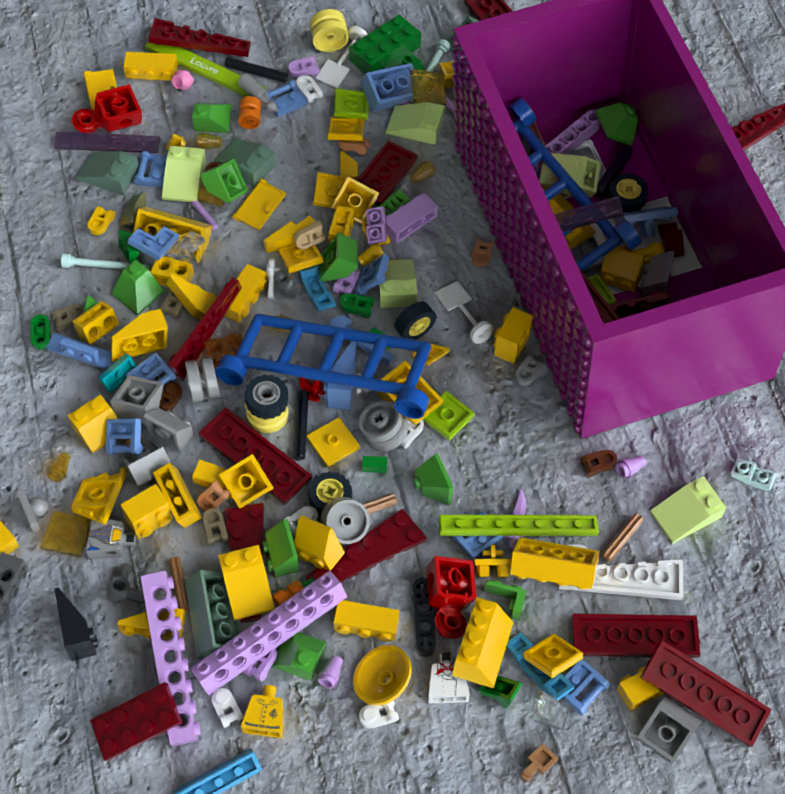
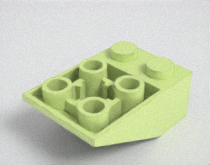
M551 153L590 199L597 191L601 162L586 156ZM543 161L539 182L545 187H550L559 179ZM567 189L561 191V193L572 196Z

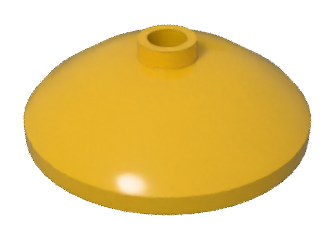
M382 645L369 651L360 660L354 672L353 687L357 696L363 702L375 706L384 705L396 699L405 690L411 677L412 666L408 655L401 648L394 645Z

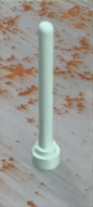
M440 39L436 44V53L419 82L422 90L441 56L446 54L450 48V43L444 39ZM418 97L411 99L410 101L412 103H415Z
M63 253L61 258L62 268L79 265L125 269L129 266L127 262L75 258V256H71L68 253ZM142 264L144 267L150 270V266L148 264Z

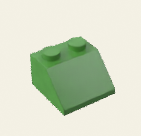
M339 232L321 253L324 263L320 264V281L325 282L346 278L357 269V240Z
M285 519L265 533L266 541H262L264 552L269 553L270 559H267L269 571H274L275 578L299 572L297 552L288 519Z

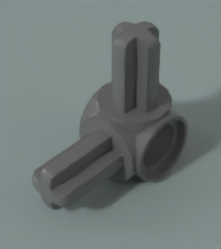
M128 563L120 564L116 576L112 577L107 590V598L114 603L129 599L145 604L143 591L130 587L128 578L132 567Z

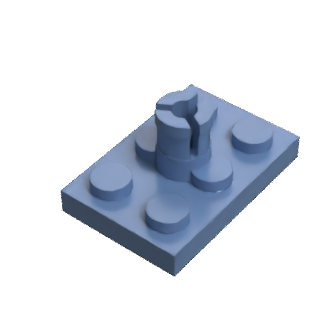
M656 207L614 214L615 222H621L626 219L631 225H637L638 221L641 237L655 236V219L670 220L672 216L678 215L677 207Z

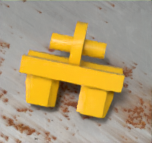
M495 544L490 545V550L482 551V555L490 556V559L474 560L478 577H489V566H497V577L509 576L512 559H495L496 556H503V550H495Z

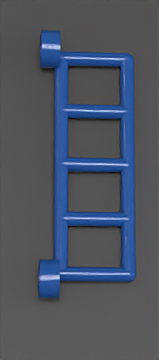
M520 97L510 104L509 109L516 119L513 125L517 133L519 132L535 151L528 156L532 167L543 160L559 179L544 190L547 200H551L561 191L567 189L583 208V210L560 226L563 235L566 236L586 220L592 218L609 238L576 262L580 270L583 272L620 244L628 252L642 244L639 234L626 219L616 226H612L533 133L529 126L537 121V118L526 101Z
M255 314L235 356L223 355L216 366L215 374L222 382L239 386L243 383L249 368L396 394L395 410L407 418L420 419L425 414L429 398L424 392L416 389V385L431 350V345L426 341L265 314ZM261 326L291 330L277 361L248 356ZM302 332L332 337L318 369L289 364ZM343 340L374 344L361 376L330 371ZM385 347L417 352L404 384L373 378Z

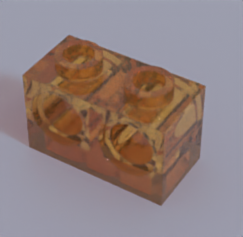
M233 333L222 338H213L204 342L207 357L212 356L214 369H216L223 355L235 356L243 340L241 333Z

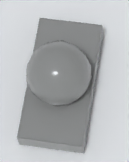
M24 489L17 491L16 494L32 532L40 531L41 529L36 517L46 514L48 510L47 502L40 497L33 498L29 502Z

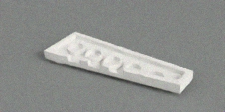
M683 560L657 561V563L638 562L637 564L627 565L626 563H618V565L610 566L601 564L597 565L592 589L582 590L572 585H559V589L682 600Z

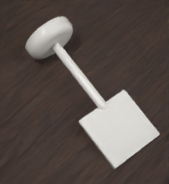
M351 26L348 29L349 38L352 40L349 46L368 35L366 31L358 26ZM349 46L337 63L329 59L327 60L320 73L316 76L317 80L334 88L339 87L350 71L349 68L341 65L349 54Z
M458 281L434 292L447 311L458 306L474 325L470 332V338L475 344L483 343L492 336L495 329L493 324L489 321L477 323L463 305L471 301L472 298Z

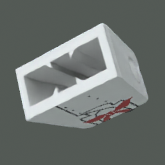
M441 653L439 655L440 663L432 664L428 704L469 702L470 692L467 680L452 676L455 665L452 661V653Z

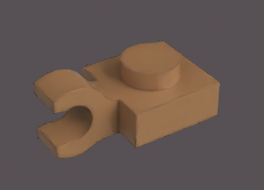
M542 743L527 758L530 765L522 772L521 777L527 783L537 771L543 776L559 758Z

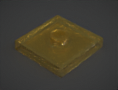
M412 69L410 75L414 102H431L445 106L446 97L443 74Z
M53 511L41 544V549L81 558L89 535L91 519Z

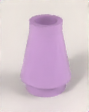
M642 456L620 460L616 465L617 474L621 478H630L646 466V461Z
M333 655L319 673L318 682L323 687L332 689L334 685L338 684L343 659Z

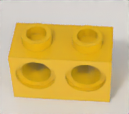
M337 205L329 231V243L338 232L348 237L351 236L355 222L354 208Z
M163 256L159 261H155L151 274L159 285L167 286L166 283L171 273L179 275L191 283L194 277L193 264L187 261H179L169 256Z
M103 301L72 321L79 338L89 345L119 325L113 307Z

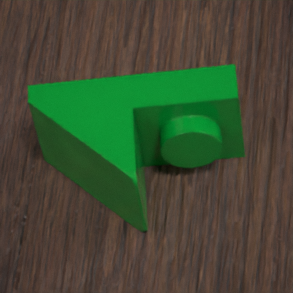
M119 230L118 245L130 265L137 260L139 252L142 251L128 244V239L133 233Z
M497 676L494 688L481 685L478 691L483 696L497 699L507 709L522 683Z

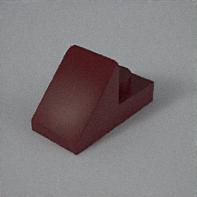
M677 223L658 225V232L664 251H675L674 258L684 256L682 229H678Z

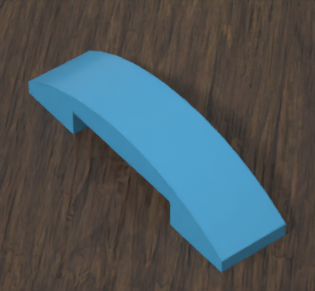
M316 265L298 271L305 291L318 312L336 306L331 293L327 291L324 283L320 281Z
M520 632L508 641L507 650L532 681L546 694L558 701L572 691L574 686L561 673L551 678L523 658V652L534 645Z

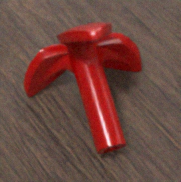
M300 377V387L302 390L310 393L307 398L311 401L319 402L321 397L318 394L325 395L324 383L314 380L312 385L309 380Z

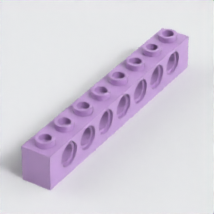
M329 570L190 668L206 693L211 695L246 670L247 667L253 665L260 658L270 653L273 649L347 598L340 581Z
M166 571L143 575L140 577L159 685L164 682L168 683L173 699L178 694L184 695V701L176 705L180 716L186 715L188 717L186 725L176 726L168 730L169 743L174 747L198 741L197 735H201L199 722H195L194 719L197 708L195 700L191 701L190 692H193L191 679L187 680L186 671H189V664L187 658H183L182 650H185L184 638L179 636V629H182L180 617H176L175 609H178L176 596L172 597L171 589L174 588L173 578ZM165 591L163 599H155L157 592ZM168 611V618L163 621L159 620L160 613ZM168 631L173 633L171 640L163 641L164 633ZM170 652L176 653V659L173 662L166 661V657ZM179 673L180 680L177 683H170L171 675Z

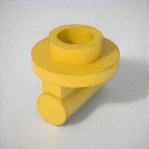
M173 134L166 149L169 150L170 146L185 147L186 141H184V137Z

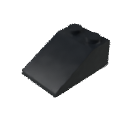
M54 588L63 643L71 661L97 655L96 648L99 647V643L93 627L89 628L87 621L60 588Z

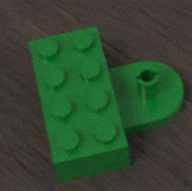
M399 14L349 46V61L364 74L412 63L418 81H420L424 75V65L412 52L421 47V32Z

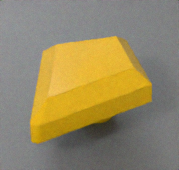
M430 343L431 350L425 365L429 366L449 353L450 348ZM417 352L413 353V358H415Z

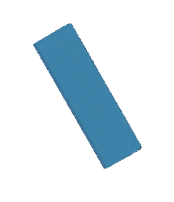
M249 748L174 789L173 793L220 794L262 771V768L253 750Z

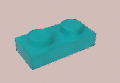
M125 353L102 373L98 379L105 390L111 393L127 379L126 374L134 369L136 364L131 356Z

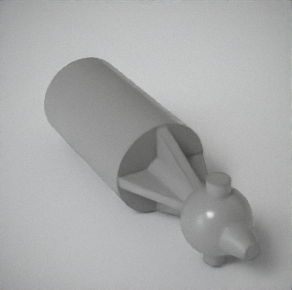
M244 74L239 79L238 85L249 96L258 98L261 104L266 105L269 111L278 112L276 103L269 100L267 91L249 74Z

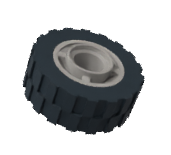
M266 374L252 379L247 384L245 390V403L248 411L257 418L273 419L276 416H280L286 410V406H288V388L285 386V382L281 381L279 377Z

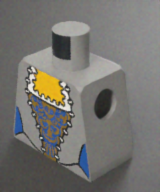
M108 519L107 524H101L91 520L86 547L89 559L121 557L124 546H135L136 534H126L123 522Z

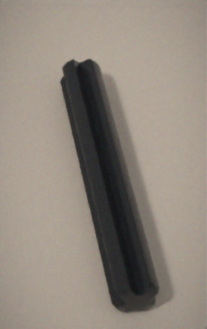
M227 57L225 60V66L228 68L284 83L288 80V73L230 57Z
M306 390L298 391L294 458L298 461L304 460L306 453L307 396L309 395Z

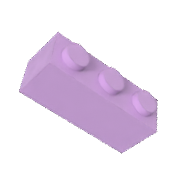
M425 193L415 196L409 203L400 206L397 211L386 216L387 235L396 244L436 218L438 206Z

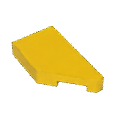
M340 151V176H349L357 180L358 163L344 151Z

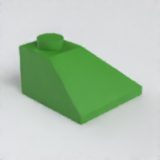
M200 102L194 104L192 116L194 131L229 133L232 104Z
M619 102L595 111L609 139L630 146L633 144L638 117L635 113V108L631 104Z
M231 159L200 174L207 192L227 203L249 191L235 159Z
M137 260L122 271L112 291V295L137 315L164 293V290L151 272Z
M437 453L415 470L413 483L416 489H420L423 496L445 505H451L453 485Z
M298 632L280 645L277 658L272 667L311 681L326 642Z

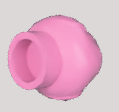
M177 70L172 78V85L181 90H188L194 82L193 76L187 70Z

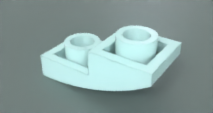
M737 458L731 471V476L743 483L770 492L776 472L758 468L755 462Z

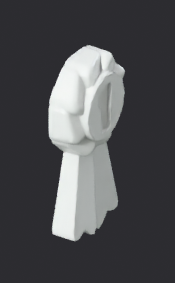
M269 259L267 263L268 299H274V274L280 270V268H275V259Z

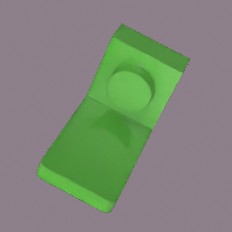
M497 580L486 581L484 592L511 598L509 610L513 611L511 618L519 620L526 590L517 585H504Z

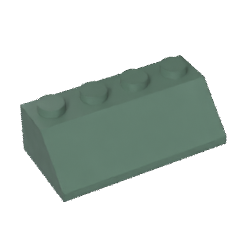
M198 570L184 581L197 657L206 658L242 631L240 620L234 621L223 574Z

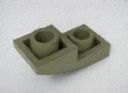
M145 192L132 196L127 203L121 220L122 227L128 228L135 225L138 209L146 206Z

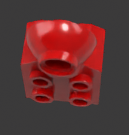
M130 84L98 92L95 98V110L80 109L72 116L73 126L83 134H90L101 127L108 132L142 123V111Z
M434 556L426 567L428 603L438 610L435 616V625L438 633L444 638L457 639L465 634L467 628L466 618L461 611L467 609L476 599L473 561Z

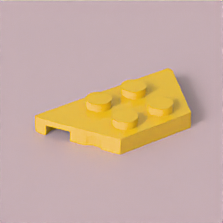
M119 468L120 473L110 476L106 472L96 477L82 480L71 505L73 512L101 524H107L126 478V468Z

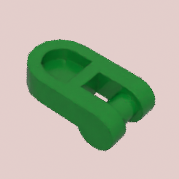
M347 293L341 297L340 307L344 312L370 318L372 313L371 307H373L375 300L368 296Z

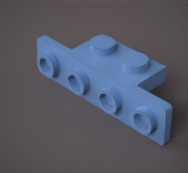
M57 333L53 334L49 344L46 346L49 351L106 370L116 362L111 360V351Z

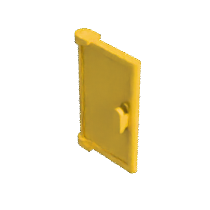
M110 69L83 72L91 110H95L96 94L111 88H117L114 71Z
M261 178L240 208L232 215V218L260 231L286 196V193L268 184V181Z

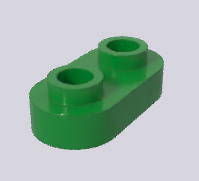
M39 314L31 319L30 341L35 349L44 350L51 339V324L47 316Z

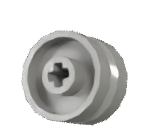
M212 356L201 359V371L198 370L195 360L185 361L188 389L192 394L193 403L204 400V388L207 390L209 399L220 398Z
M378 401L370 404L364 409L359 418L361 432L370 445L378 451L395 449L402 444L407 436L408 427L405 419L395 410L394 404L389 401Z
M338 497L325 505L321 513V524L331 527L340 543L352 544L360 541L366 535L370 526V517L367 509L361 503L349 497Z

